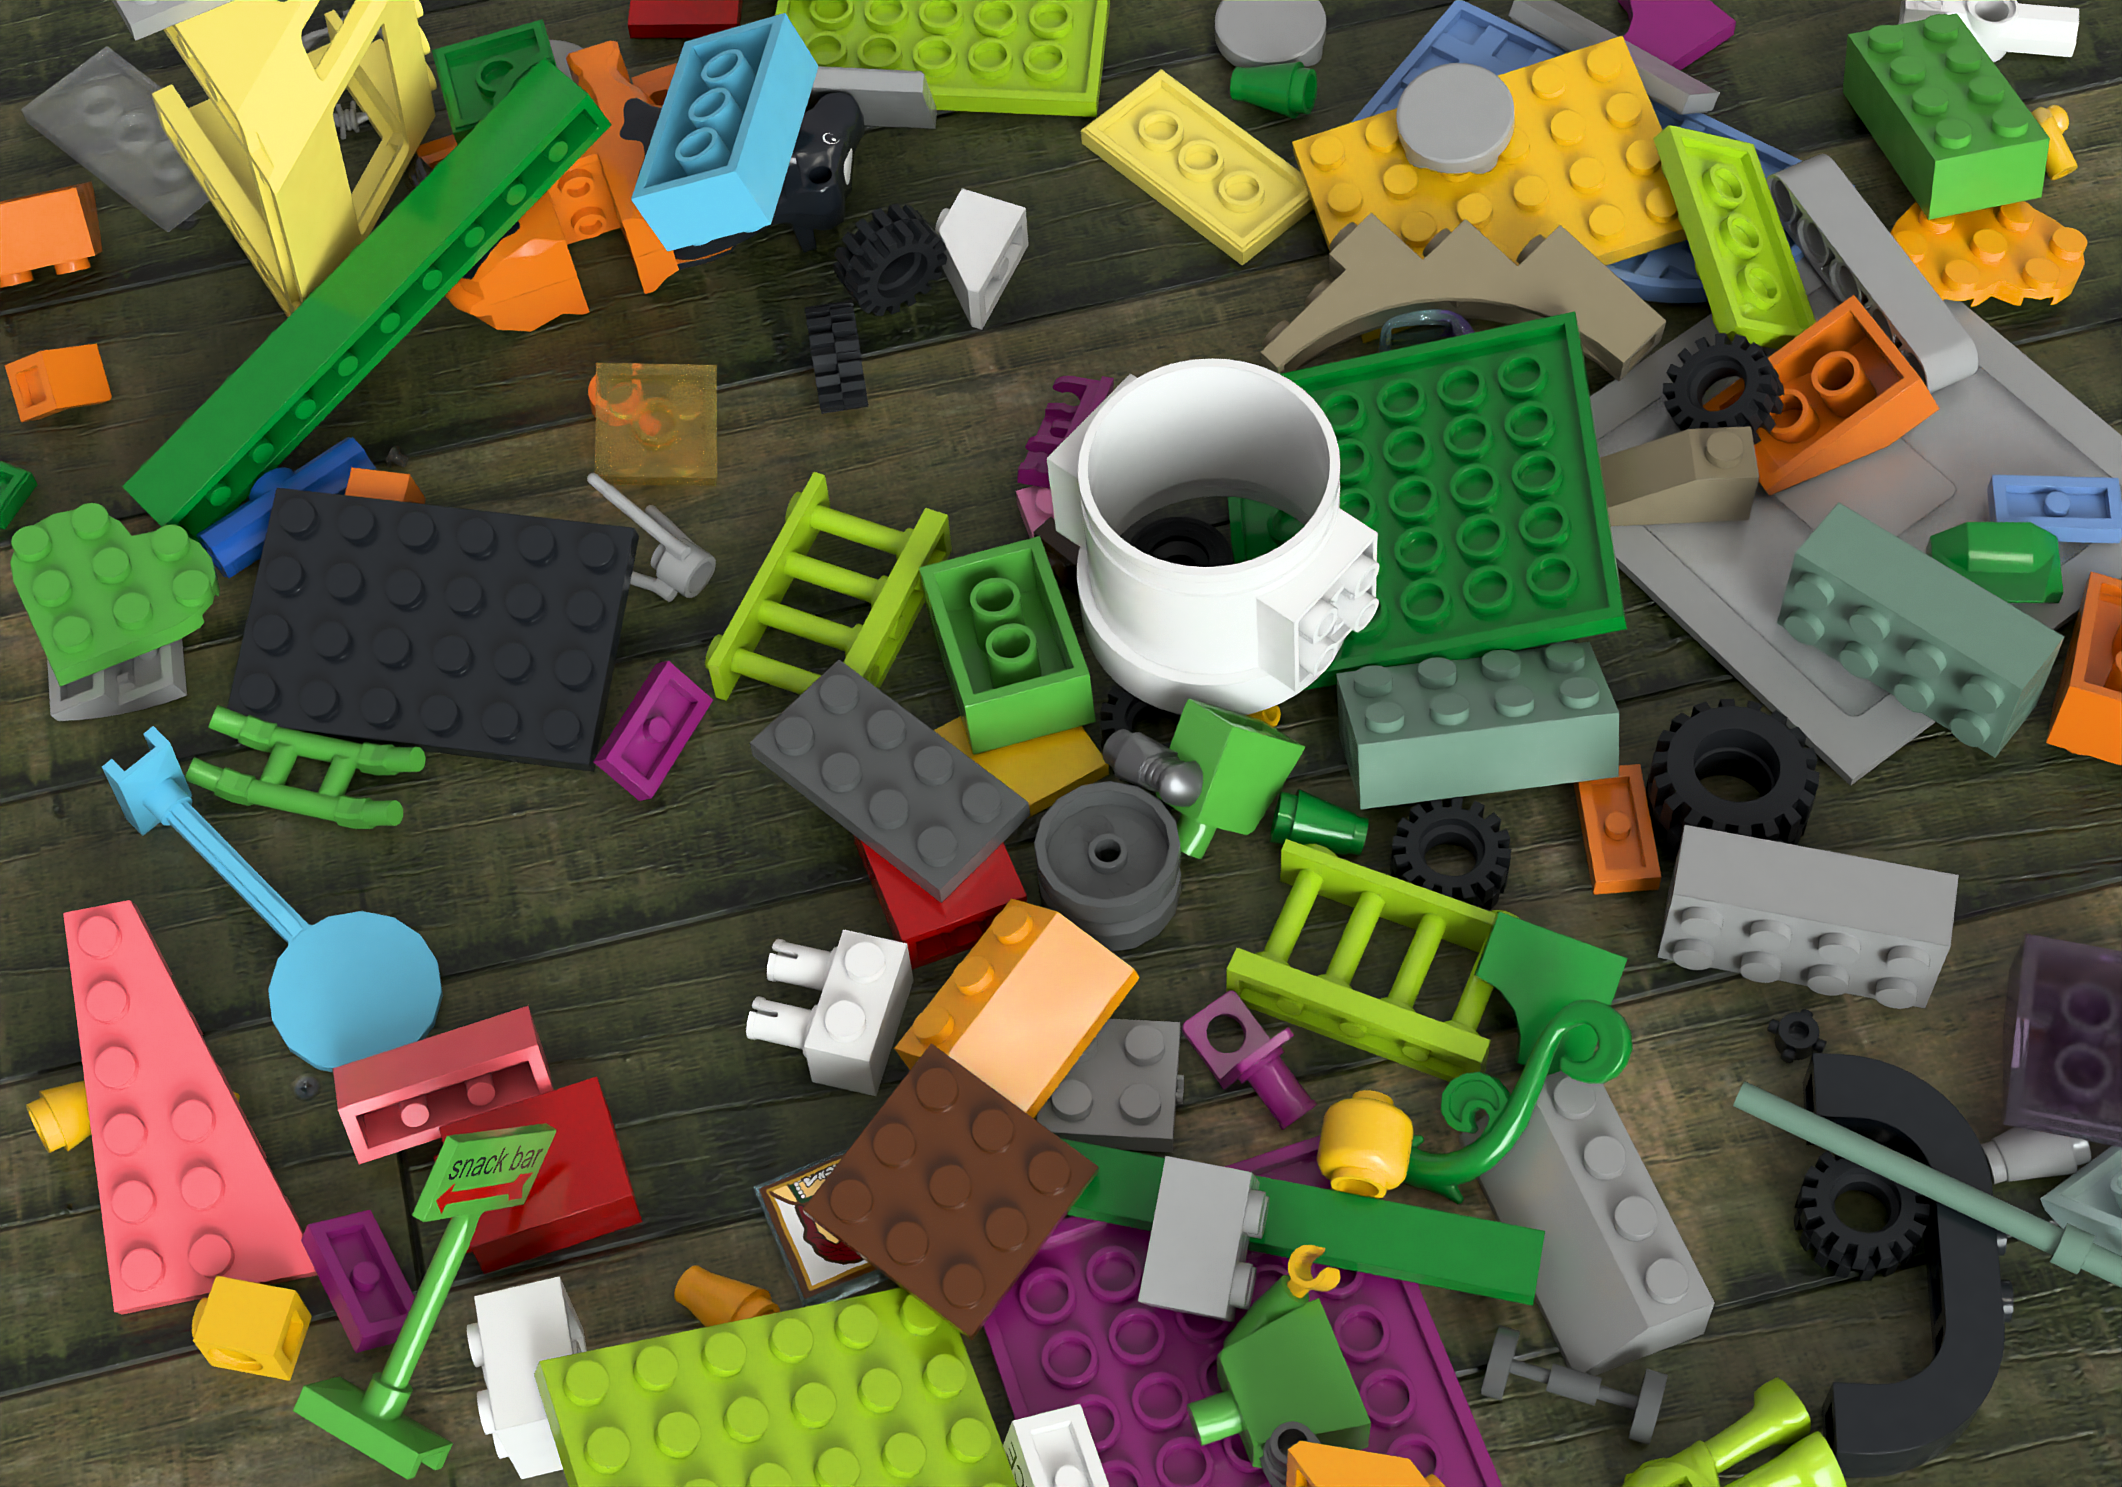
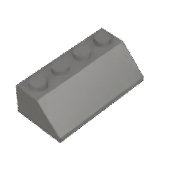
M1562 1071L1548 1075L1528 1126L1516 1144L1492 1169L1477 1177V1181L1497 1222L1545 1231L1534 1299L1567 1367L1596 1376L1703 1335L1715 1302L1604 1085L1576 1081ZM1488 1114L1476 1122L1479 1130L1475 1134L1463 1132L1459 1135V1143L1462 1148L1481 1136L1488 1124Z

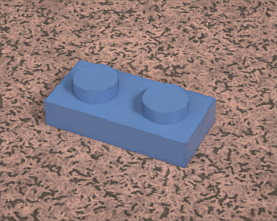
M2026 475L1991 476L1987 487L1990 522H2031L2057 536L2058 542L2120 543L2122 538V500L2119 478Z

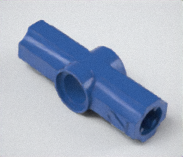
M347 437L294 472L292 469L281 467L265 473L252 487L248 502L196 536L202 547L212 557L215 567L224 577L231 578L261 558L277 488L345 495L352 467L370 470L377 469L361 445L353 437Z

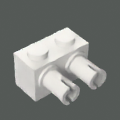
M843 930L838 946L829 952L789 943L783 939H776L772 949L778 952V955L773 953L769 955L767 964L768 981H780L822 991L819 1003L814 1005L812 1010L766 1000L760 996L756 997L752 1008L758 1010V1012H749L746 1028L747 1038L802 1049L804 1057L807 1058L812 1082L876 1096L914 981L907 943Z

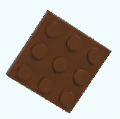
M931 1043L802 1210L815 1223L972 1341L1097 1175L1099 1167Z

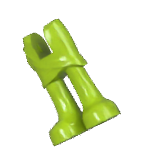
M1776 1377L1763 1384L1754 1392V1406L1752 1410L1737 1422L1705 1442L1697 1440L1691 1446L1669 1458L1663 1457L1643 1463L1633 1473L1626 1474L1621 1487H1721L1718 1478L1719 1473L1769 1447L1792 1443L1795 1444L1777 1457L1723 1487H1847L1839 1464L1823 1435L1819 1431L1809 1435L1811 1421L1804 1404L1786 1382Z

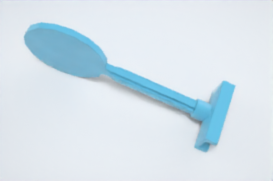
M154 726L143 734L150 752L130 768L124 771L113 759L102 766L126 820L142 836L160 822L164 826L171 825L288 944V947L277 959L268 992L272 1022L290 1052L318 1070L333 1072V1068L425 1039L435 1025L443 993L438 962L419 933L394 917L365 911L328 916L314 925L308 924L191 806L192 794L170 742Z

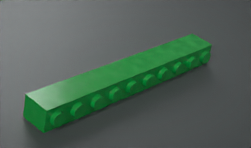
M544 57L434 167L433 171L402 202L395 206L386 219L361 244L352 250L350 255L328 278L315 288L308 298L266 338L265 342L234 373L226 378L224 383L211 397L183 422L181 427L151 458L140 466L138 471L122 487L161 527L166 525L180 526L185 529L189 538L199 542L196 535L234 511L250 495L256 481L265 473L275 469L612 125L590 95Z

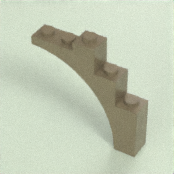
M1370 213L1359 225L1351 222L1334 237L1329 246L1331 250L1329 253L1330 275L1335 280L1332 282L1327 278L1320 282L1307 296L1304 302V306L1307 307L1291 323L1287 320L1279 322L1266 335L1262 342L1264 349L1261 351L1262 367L1278 374L1300 370L1329 349L1356 336L1385 326L1414 320L1449 318L1444 315H1437L1442 311L1450 312L1460 318L1483 319L1511 325L1575 311L1580 330L1583 355L1597 363L1615 379L1620 381L1662 340L1666 320L1561 225L1547 238L1541 234L1533 238L1518 255L1516 262L1519 265L1517 266L1466 219L1452 232L1445 228L1436 234L1423 251L1425 258L1421 259L1373 213Z

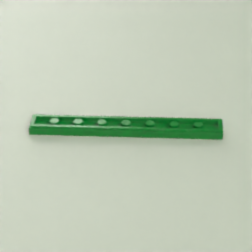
M1062 1139L1099 1167V1172L1067 1215L1151 1231L1165 1158ZM1255 1175L1260 1182L1259 1191H1264L1266 1196H1269V1207L1262 1239L1250 1237L1248 1250L1290 1258L1296 1248L1302 1245H1315L1324 1247L1325 1252L1322 1256L1316 1258L1313 1263L1533 1306L1545 1231Z

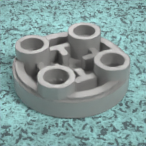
M1222 0L1218 6L1215 15L1216 45L1225 59L1234 66L1257 67L1302 62L1304 67H1309L1317 64L1322 58L1326 36V15L1319 0Z
M1467 63L1439 65L1417 76L1403 91L1396 112L1398 136L1405 150L1408 162L1415 167L1428 168L1441 173L1472 172L1484 174L1491 171L1498 162V156L1509 144L1515 125L1514 102L1505 83L1493 72Z

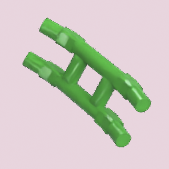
M218 705L208 728L238 739V743L253 749L271 753L261 777L258 780L253 775L243 774L227 767L223 769L194 757L185 779L187 782L212 791L215 796L233 803L246 806L254 804L337 822L339 826L353 829H373L376 826H397L400 824L403 818V808L397 800L373 801L371 798L346 796V791L356 768L360 769V772L378 776L396 775L399 772H420L425 766L426 758L424 751L420 747H394L392 744L378 745L369 742L360 744L277 727V723L267 722L250 714L245 716ZM298 756L330 763L318 792L285 785Z

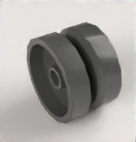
M1107 781L1082 785L1058 798L1041 818L1034 845L1038 869V887L1043 908L1059 912L1111 952L1136 948L1161 933L1175 915L1181 894V845L1175 819L1161 800L1138 786Z

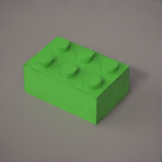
M1040 536L919 567L928 618L973 755L1096 722L1090 673Z

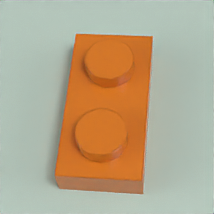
M1620 765L1619 777L1574 782L1593 895L1659 890L1661 871L1641 765Z

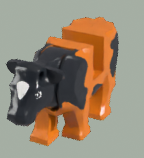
M610 40L569 53L566 61L572 80L590 95L612 125L459 280L445 297L455 308L476 316L497 330L532 332L562 314L584 315L590 313L567 245L584 239L594 238L621 228L645 294L656 291L667 277L678 270L711 263L732 253L737 244L755 236L772 225L782 223L790 226L795 232L803 252L817 249L813 229L831 230L844 222L845 201L852 190L854 154L865 134L864 115L854 97L850 94L833 92L823 96L811 110L804 113L771 225L764 226L755 232H741L714 239L704 245H691L667 251L632 202L631 197L677 63L632 77L633 84H631L618 42ZM453 134L419 145L416 150L417 156L411 159L404 172V183L409 193L457 146Z

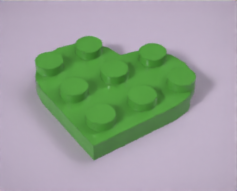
M87 503L74 510L52 514L34 525L25 526L19 529L12 537L11 544L14 552L10 564L13 582L59 686L66 685L182 639L204 624L202 615L213 604L214 596L219 597L220 588L212 557L199 542L188 537L185 529L177 525H166L156 531L132 536L119 520L108 515L105 507L97 503Z

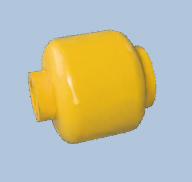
M1370 1090L1358 1091L1353 1094L1352 1098L1340 1100L1332 1104L1327 1110L1322 1125L1317 1164L1320 1172L1330 1180L1331 1187L1335 1191L1379 1199L1384 1197L1386 1191L1397 1188L1406 1178L1414 1134L1411 1119L1401 1109L1393 1106V1100L1386 1094Z

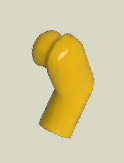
M2051 105L2047 108L2038 107L2033 110L2031 114L2050 138L2045 170L2051 180L2060 179L2078 168L2062 135L2069 126L2068 115L2058 105Z

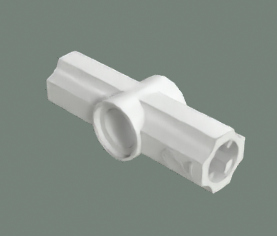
M1902 0L1898 24L1924 20L1936 14L1950 15L1957 13L1993 62L2000 60L2006 52L2072 57L2076 46L2079 8L2020 4L2017 0Z

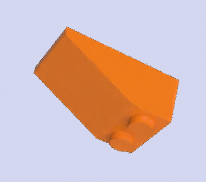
M1852 295L1768 357L1779 375L1778 378L1783 385L1784 395L1778 396L1783 403L1781 415L1770 412L1772 419L1776 423L1770 433L1762 427L1756 430L1761 439L1760 442L1754 445L1759 483L1769 496L1891 445L1939 410L1938 405L1921 377L1855 295ZM1740 378L1704 404L1703 408L1708 411H1719L1734 404L1745 390L1744 380Z
M2091 571L2086 582L2053 703L2046 743L2064 748L2077 755H2087L2121 766L2122 580Z

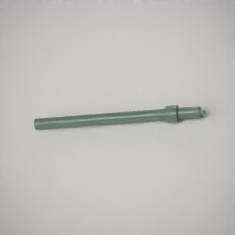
M1744 1081L1733 1104L1734 1107L2052 1255L2050 1263L2077 1275L2080 1269L2122 1288V1256L2093 1243L2094 1235L2068 1223L2062 1229Z

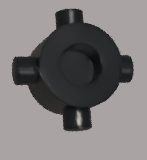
M1802 1009L1800 1012L1789 1013L1780 1022L1772 1019L1767 1028L1768 1032L1776 1034L1775 1046L1781 1054L1780 1058L1786 1063H1793L1794 1060H1803L1809 1057L1813 1051L1823 1053L1827 1041L1819 1038V1026L1813 1019V1013L1806 1009Z

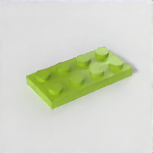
M1668 125L1653 139L1662 163V172L1668 181L1678 210L1679 222L1685 231L1695 261L1696 273L1702 281L1712 311L1713 323L1719 333L1727 334L1730 341H1733L1735 335L1738 334L1746 337L1750 345L1755 342L1758 346L1779 350L1816 323L1754 144Z

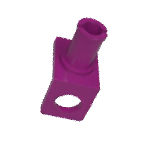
M1227 991L1185 1021L1181 1026L1182 1033L1222 1088L1226 1089L1237 1080L1241 1084L1248 1081L1278 1121V1126L1281 1130L1290 1126L1318 1105L1314 1099L1310 1098L1280 1057L1285 1053L1282 1046L1294 1036L1293 1032L1287 1027L1270 1039L1235 991ZM1219 1016H1228L1235 1019L1241 1025L1244 1032V1040L1242 1046L1237 1051L1222 1053L1210 1045L1207 1038V1028L1212 1019Z

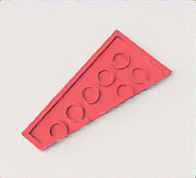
M131 900L63 913L114 1312L123 1315L207 1298L216 1276L264 1285L316 1276L317 1273L301 1242L304 1232L298 1222L299 1218L276 1180L266 1160L265 1152L221 1067L212 1056L202 1036L204 1034L172 978L173 974L137 905Z

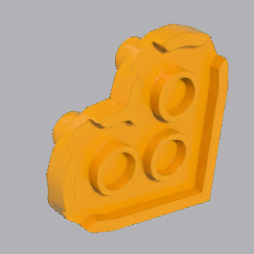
M2025 201L1928 220L1918 203L1915 202L1896 221L1890 232L1943 301L1944 299L1953 301L1970 299L1971 307L1981 304L1991 296L2017 306H2021L2024 297L2039 300L2049 298L2050 305L2059 303L2071 295L2085 265L2083 253L2088 244L2086 237L2080 231L2064 227Z

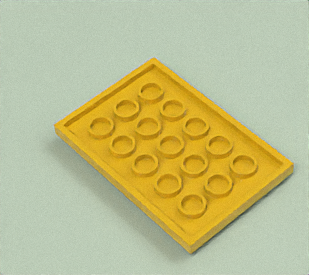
M1623 36L1498 75L1512 95L1515 125L1512 138L1505 150L1498 156L1496 166L1484 174L1472 172L1441 173L1428 168H1418L1410 164L1398 136L1397 108L1292 142L1295 159L1328 249L1332 240L1341 229L1351 222L1359 225L1370 213H1373L1421 259L1425 258L1423 251L1436 234L1445 228L1452 232L1465 219L1517 266L1519 265L1516 262L1518 255L1533 238L1539 234L1547 238L1559 225L1567 230L1605 266L1687 240L1685 231L1678 219V210L1670 186L1662 172V163L1653 139L1663 130ZM1441 318L1414 320L1385 326L1360 336L1363 343Z

